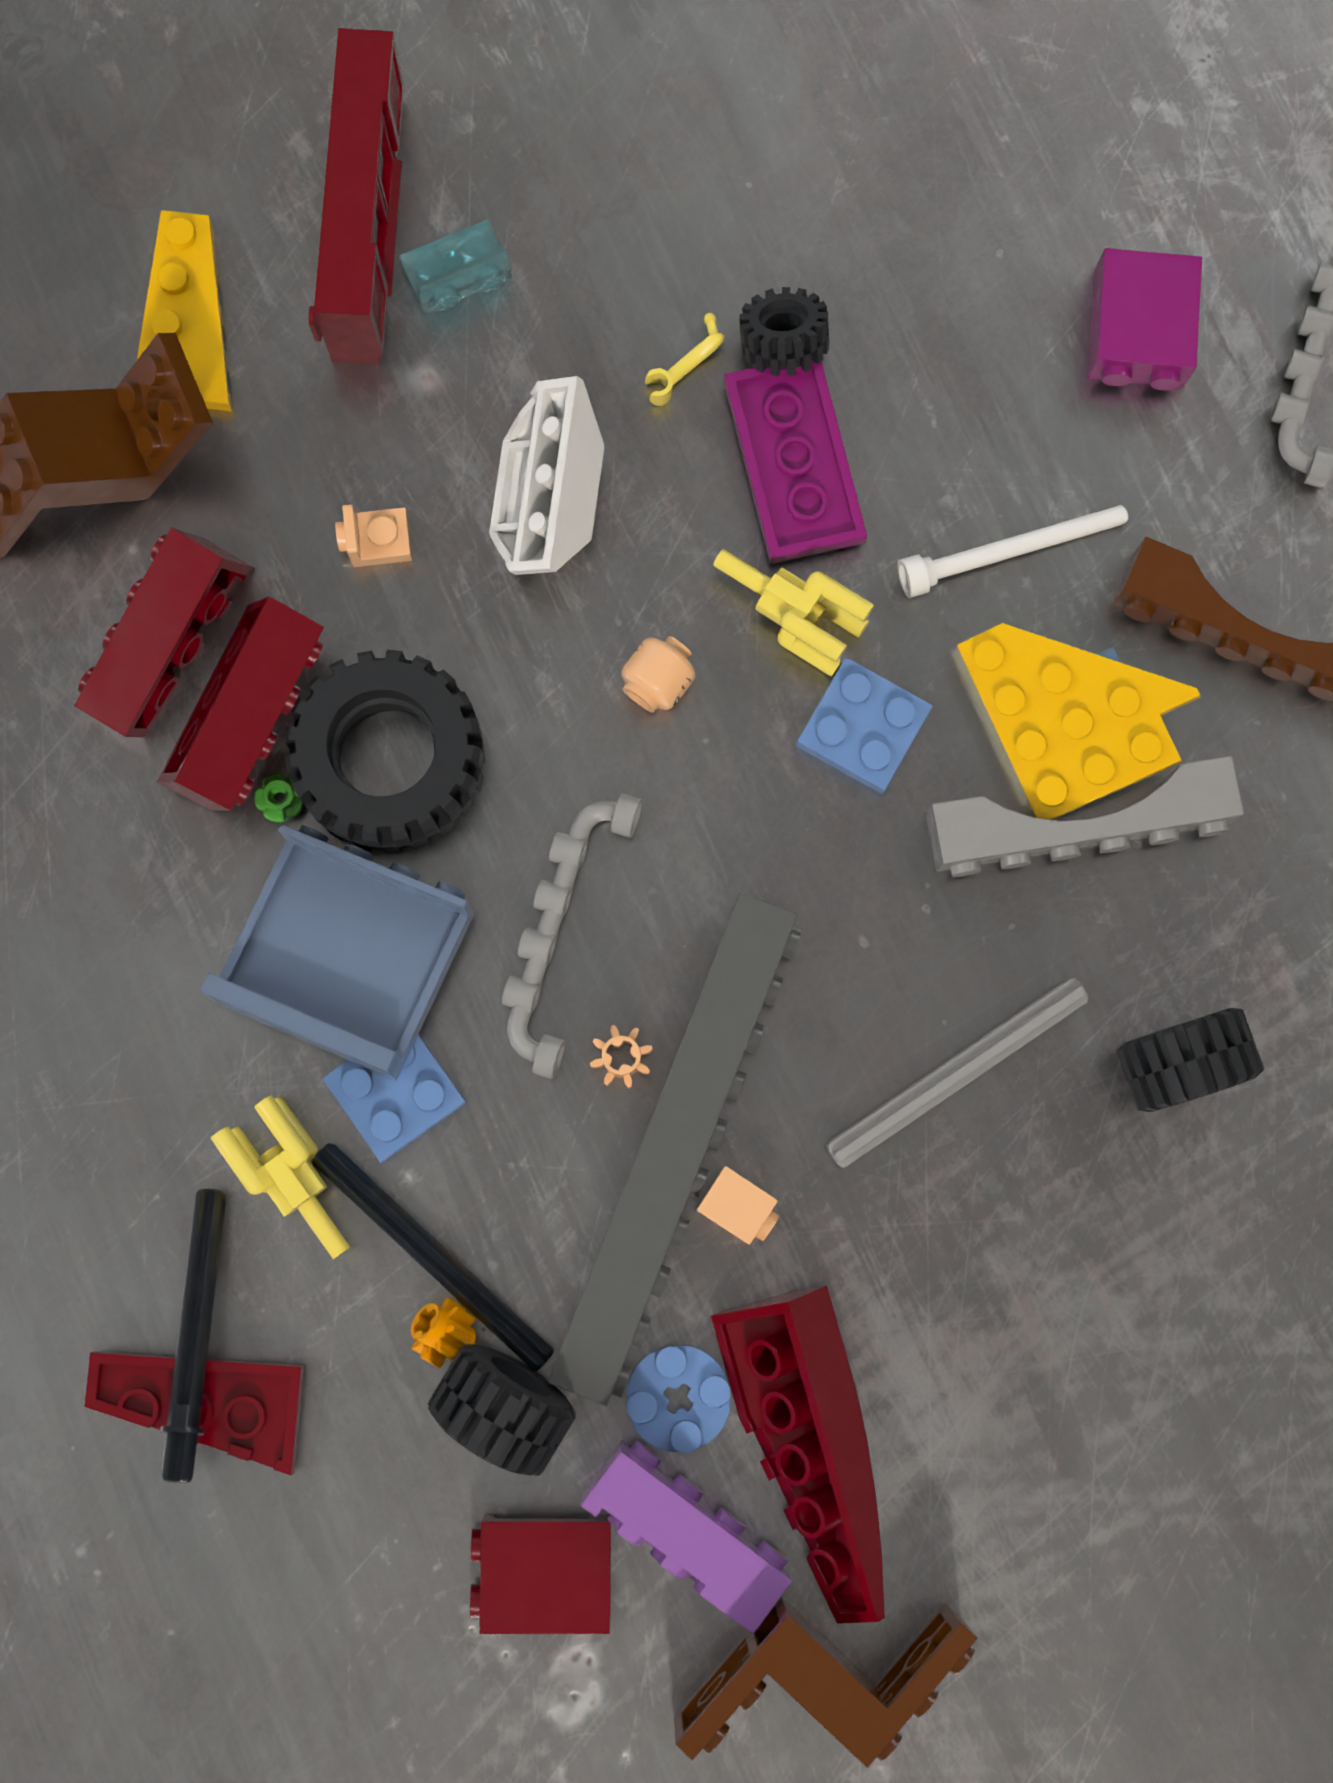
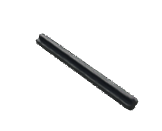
M328 1143L317 1152L312 1160L313 1165L532 1370L537 1371L549 1360L553 1354L552 1347L336 1145Z

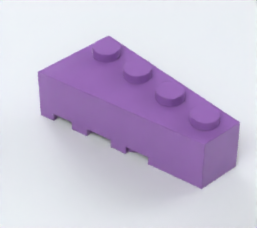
M621 1440L583 1491L580 1506L595 1517L602 1508L610 1514L607 1519L616 1528L617 1534L632 1545L642 1546L646 1542L653 1548L650 1554L658 1561L660 1566L681 1580H685L687 1576L696 1582L693 1588L699 1595L754 1634L792 1582L789 1572L784 1569L788 1560L764 1540L757 1547L741 1535L746 1528L745 1525L724 1508L720 1507L715 1514L699 1500L704 1493L684 1476L678 1474L672 1480L659 1470L657 1466L662 1460L645 1445L636 1441L630 1447Z

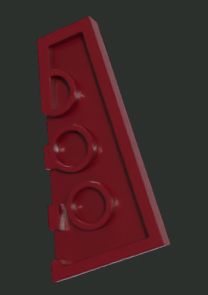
M91 1352L84 1407L147 1428L152 1427L161 1430V1426H167L176 1357ZM207 1359L199 1427L205 1429L204 1436H198L197 1444L200 1443L227 1452L228 1455L246 1461L251 1460L274 1468L273 1470L293 1475L296 1464L304 1365Z

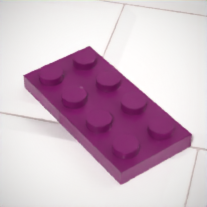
M812 361V369L806 372L801 367H797L796 375L788 376L787 369H780L779 376L771 375L769 367L763 373L757 371L756 367L724 374V385L770 564L866 543L868 536L822 362L816 364Z

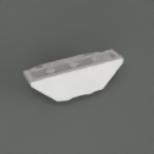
M578 376L537 381L530 393L532 398L520 410L503 439L489 535L498 552L506 561L505 565L509 572L515 575L556 572L592 539L605 446L584 381Z

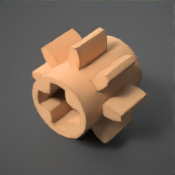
M612 1025L610 1030L612 1038L606 1043L599 1039L593 1040V1045L602 1051V1058L590 1062V1066L594 1069L605 1067L608 1072L604 1078L605 1086H609L614 1078L617 1077L623 1078L625 1086L631 1089V1075L636 1071L643 1075H649V1068L640 1063L641 1056L650 1054L653 1048L649 1045L642 1047L637 1045L635 1041L639 1033L638 1028L635 1027L627 1037L619 1036L617 1027ZM624 1044L631 1047L630 1057L635 1060V1063L632 1067L623 1064L619 1070L613 1069L611 1067L613 1059L608 1054V1051L611 1048L620 1050Z

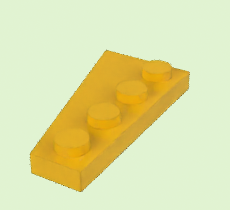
M161 210L137 360L157 333H176L207 409L232 412L231 395L227 379L228 364L224 349L222 307L219 302V278L212 221L209 215Z

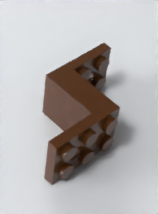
M157 333L116 388L15 392L4 395L0 401V558L5 557L41 509L148 500L212 425L213 421L176 333Z
M781 1596L755 1633L748 1632L674 1717L676 1746L692 1761L702 1749L707 1753L712 1752L729 1731L730 1727L725 1722L737 1708L741 1706L744 1710H747L761 1696L767 1685L762 1679L768 1674L868 1768L876 1758L883 1761L896 1749L902 1739V1734L899 1731L913 1714L919 1718L930 1709L939 1694L935 1688L949 1672L956 1675L968 1664L975 1652L972 1645L978 1638L961 1616L945 1602L875 1684Z

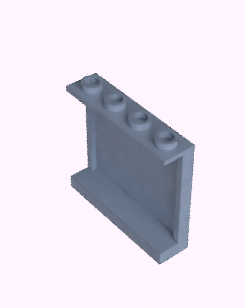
M281 825L279 833L285 838L286 842L220 976L208 973L200 992L214 1003L397 1081L475 913L467 900H464L466 894L450 884L438 881L436 887L418 881L420 875L404 865L392 862L390 868H386L372 862L374 856L360 847L346 844L343 850L328 844L329 838L316 829L301 825L299 830L296 831Z

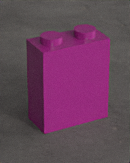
M1104 249L1094 269L1088 379H1099L1104 384L1110 386H1124L1131 382L1150 384L1152 388L1157 390H1173L1186 385L1197 368L1202 256Z

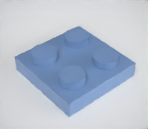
M845 657L800 735L796 746L883 794L933 705Z
M419 1034L397 1081L350 1060L345 1061L322 1078L380 1163H384L467 1103Z

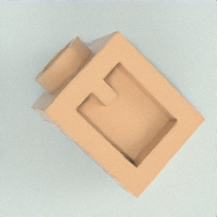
M353 504L342 505L344 521L335 523L339 552L347 551L353 567L412 561L408 514L405 507L356 513Z

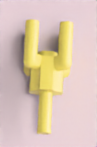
M725 549L721 550L713 564L714 567L761 595L755 610L782 626L777 635V640L781 646L830 677L835 675L842 664L840 657L847 645L818 627L823 616L858 638L869 623L866 619L871 613L874 604L823 572H813L805 582L786 569L781 568L770 578Z
M270 1095L256 1104L254 1108L279 1144L260 1156L239 1126L232 1130L227 1126L214 1134L210 1139L250 1194L268 1193L284 1217L298 1209L334 1260L347 1251L350 1246L316 1198L327 1188V1185L311 1164L318 1152V1148L283 1097L279 1096L274 1099Z

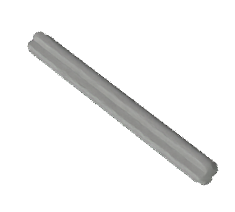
M1074 977L1068 978L830 1140L826 1145L829 1154L841 1168L847 1167L1086 1004L1088 996L1085 988Z

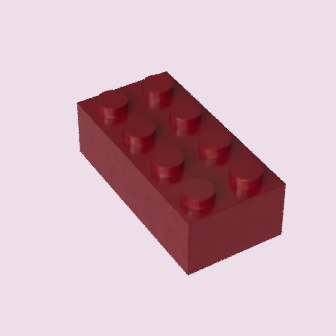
M270 596L247 605L156 783L209 810L231 811L234 804L241 806L254 784V779L249 774L258 758L264 760L275 744L278 734L272 731L280 713L287 715L300 694L301 688L295 684L303 668L311 669L322 651L323 643L318 638L324 626Z

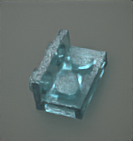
M488 219L399 255L401 265L423 314L433 310L445 311L451 309L462 298L479 291L481 293L492 292L500 288L506 280L512 278L508 253L506 249L501 248Z

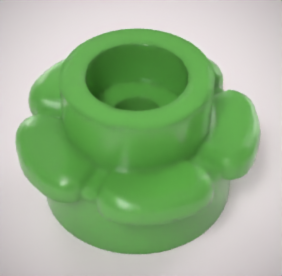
M273 773L265 777L262 781V787L257 788L254 800L256 807L259 810H263L265 818L273 822H283L296 817L304 806L293 788L294 782L292 777H284L282 773ZM283 793L284 799L280 802L276 801V794Z

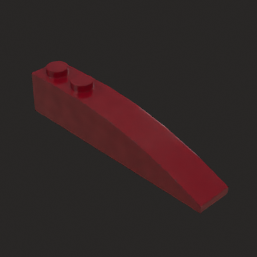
M822 1286L789 1292L711 1315L739 1419L746 1434L754 1432L766 1458L761 1460L760 1463L768 1480L776 1478L789 1507L783 1511L792 1530L797 1529L805 1538L811 1551L807 1555L806 1560L836 1623L881 1621L885 1618L883 1563L871 1459L857 1390L828 1287Z

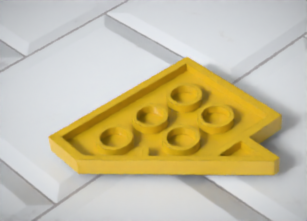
M1004 623L957 645L1037 818L1059 819L1182 762L1161 716L1201 698L1197 688Z

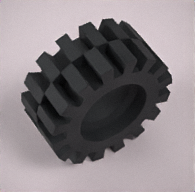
M782 287L781 294H775L774 289H769L765 291L764 299L757 294L751 298L752 305L745 303L742 307V314L739 316L742 353L750 366L756 365L757 371L763 373L769 367L771 375L779 376L780 369H787L788 376L796 375L797 367H801L806 372L812 369V361L820 364L824 360L823 354H828L830 341L827 305L824 301L820 302L819 296L815 293L807 297L806 289L798 288L795 294L791 293L790 287Z

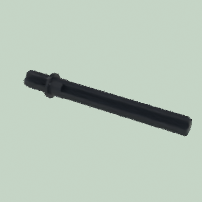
M200 1189L195 1197L167 1426H161L160 1433L166 1434L161 1477L162 1480L170 1483L191 1482L194 1473L198 1436H204L205 1429L199 1428L226 1203L225 1194L217 1189Z

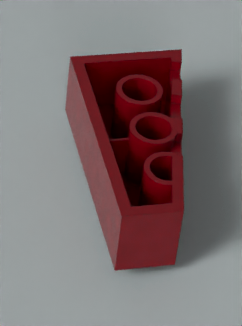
M172 527L168 534L162 535L153 546L150 554L152 563L144 578L137 580L129 590L126 598L128 607L119 623H115L107 631L102 641L104 651L95 667L87 670L78 686L80 695L74 706L124 737L144 738L179 684V678L173 674L178 667L185 668L200 653L204 646L201 632L216 617L219 619L223 618L232 604L226 597L235 580L238 578L246 583L255 569L209 540Z

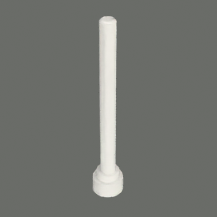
M1119 505L932 560L929 556L922 558L919 554L903 558L897 562L899 580L908 598L929 593L930 587L937 585L938 579L1124 525L1128 521V512L1124 506Z

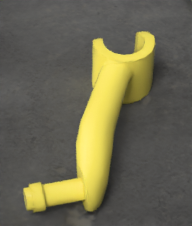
M713 313L704 315V323L709 333L708 337L696 345L668 371L655 368L646 375L645 384H662L666 387L662 391H655L650 394L649 400L655 406L667 404L671 400L673 386L710 356L723 342L724 334L718 333L716 317Z

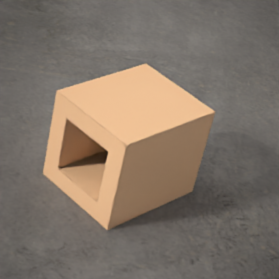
M726 1166L722 1168L696 1208L697 1212L747 1245H750L755 1237L763 1242L780 1216L772 1211L778 1202L777 1199Z

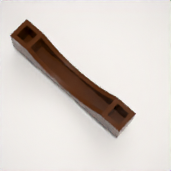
M1147 536L1144 538L1131 558L1113 601L1114 605L1124 608L1123 612L1134 620L1141 622H1151L1152 620L1169 627L1170 633L1179 639L1189 642L1202 641L1216 647L1215 651L1226 659L1233 661L1247 660L1261 666L1262 672L1271 678L1281 681L1294 680L1308 686V691L1312 695L1325 700H1333V642L1324 643L1299 640L1273 632L1246 618L1219 595L1204 577L1192 555Z

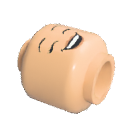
M668 636L665 641L652 637L646 638L621 670V676L625 682L622 688L623 692L637 705L649 712L654 713L657 708L662 710L671 709L696 677L695 670L688 660L692 655L691 651L683 643L671 636Z

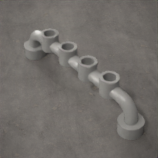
M1333 257L1330 264L1320 262L1311 291L1321 294L1317 307L1307 305L1298 330L1299 335L1308 337L1304 351L1293 350L1284 378L1294 380L1290 395L1280 393L1271 418L1272 422L1281 424L1278 447L1282 458L1290 467L1306 473L1304 484L1322 489L1326 486L1333 468V449L1317 445L1313 454H1310L1299 446L1298 435L1309 407V399L1323 361L1326 343L1333 327Z
M622 794L618 802L599 801L589 804L578 813L571 825L569 834L557 832L552 842L549 860L559 863L553 882L542 879L535 894L533 907L543 911L538 929L526 927L519 943L518 956L527 959L522 978L511 975L502 996V1005L512 1007L507 1028L510 1044L521 1057L533 1062L532 1072L534 1074L554 1079L560 1068L565 1051V1040L544 1034L540 1043H538L529 1036L527 1028L530 1016L534 1012L539 1000L541 982L546 967L554 954L557 933L571 901L572 887L578 869L581 868L586 855L590 832L598 822L611 821L612 833L632 838L641 816L643 799Z

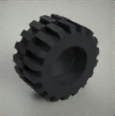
M1238 1008L1218 1011L1125 1042L1117 1050L1137 1110L1153 1112L1245 1083L1257 1078L1265 1070L1244 1011Z
M471 1344L461 1346L427 1404L430 1413L439 1426L464 1448L497 1467L529 1476H538L544 1472L576 1418V1412L566 1396L556 1386L547 1383L548 1380L542 1375L500 1351Z

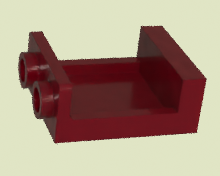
M590 1514V1519H496L495 1515H484L481 1521V1529H472L471 1562H480V1584H471L470 1618H480L479 1634H610L611 1523L607 1519L610 1514H598L596 1517Z

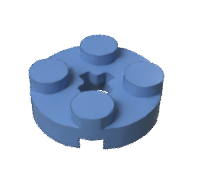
M691 1345L665 1346L644 1356L631 1373L627 1385L628 1415L637 1433L650 1445L660 1450L691 1453L711 1442L720 1433L729 1416L730 1387L724 1372L718 1362L700 1348ZM683 1383L690 1388L687 1397L693 1403L688 1410L680 1407L676 1412H672L667 1409L669 1399L664 1395V1392L668 1386L678 1389Z

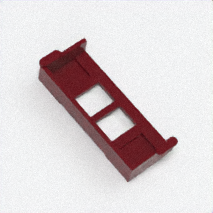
M338 28L314 306L309 307L308 313L309 326L314 340L321 342L323 336L329 356L333 362L380 364V358L383 356L387 296H392L402 161L397 159V151H399L404 80L393 31ZM381 153L383 157L382 179L379 173ZM375 216L378 221L376 243L374 241Z

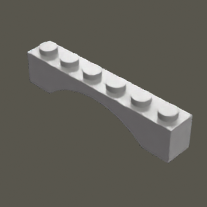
M1232 756L1181 764L1144 800L1117 813L1094 819L1056 821L1033 818L1006 809L984 796L932 804L926 812V819L936 872L951 870L952 877H961L979 873L982 871V864L1000 862L1001 869H1011L1031 864V856L1050 854L1051 861H1060L1078 857L1081 855V848L1099 846L1100 853H1109L1130 848V840L1149 838L1150 845H1159L1179 840V832L1198 830L1199 837L1219 835L1230 831L1229 824L1242 817L1244 812Z

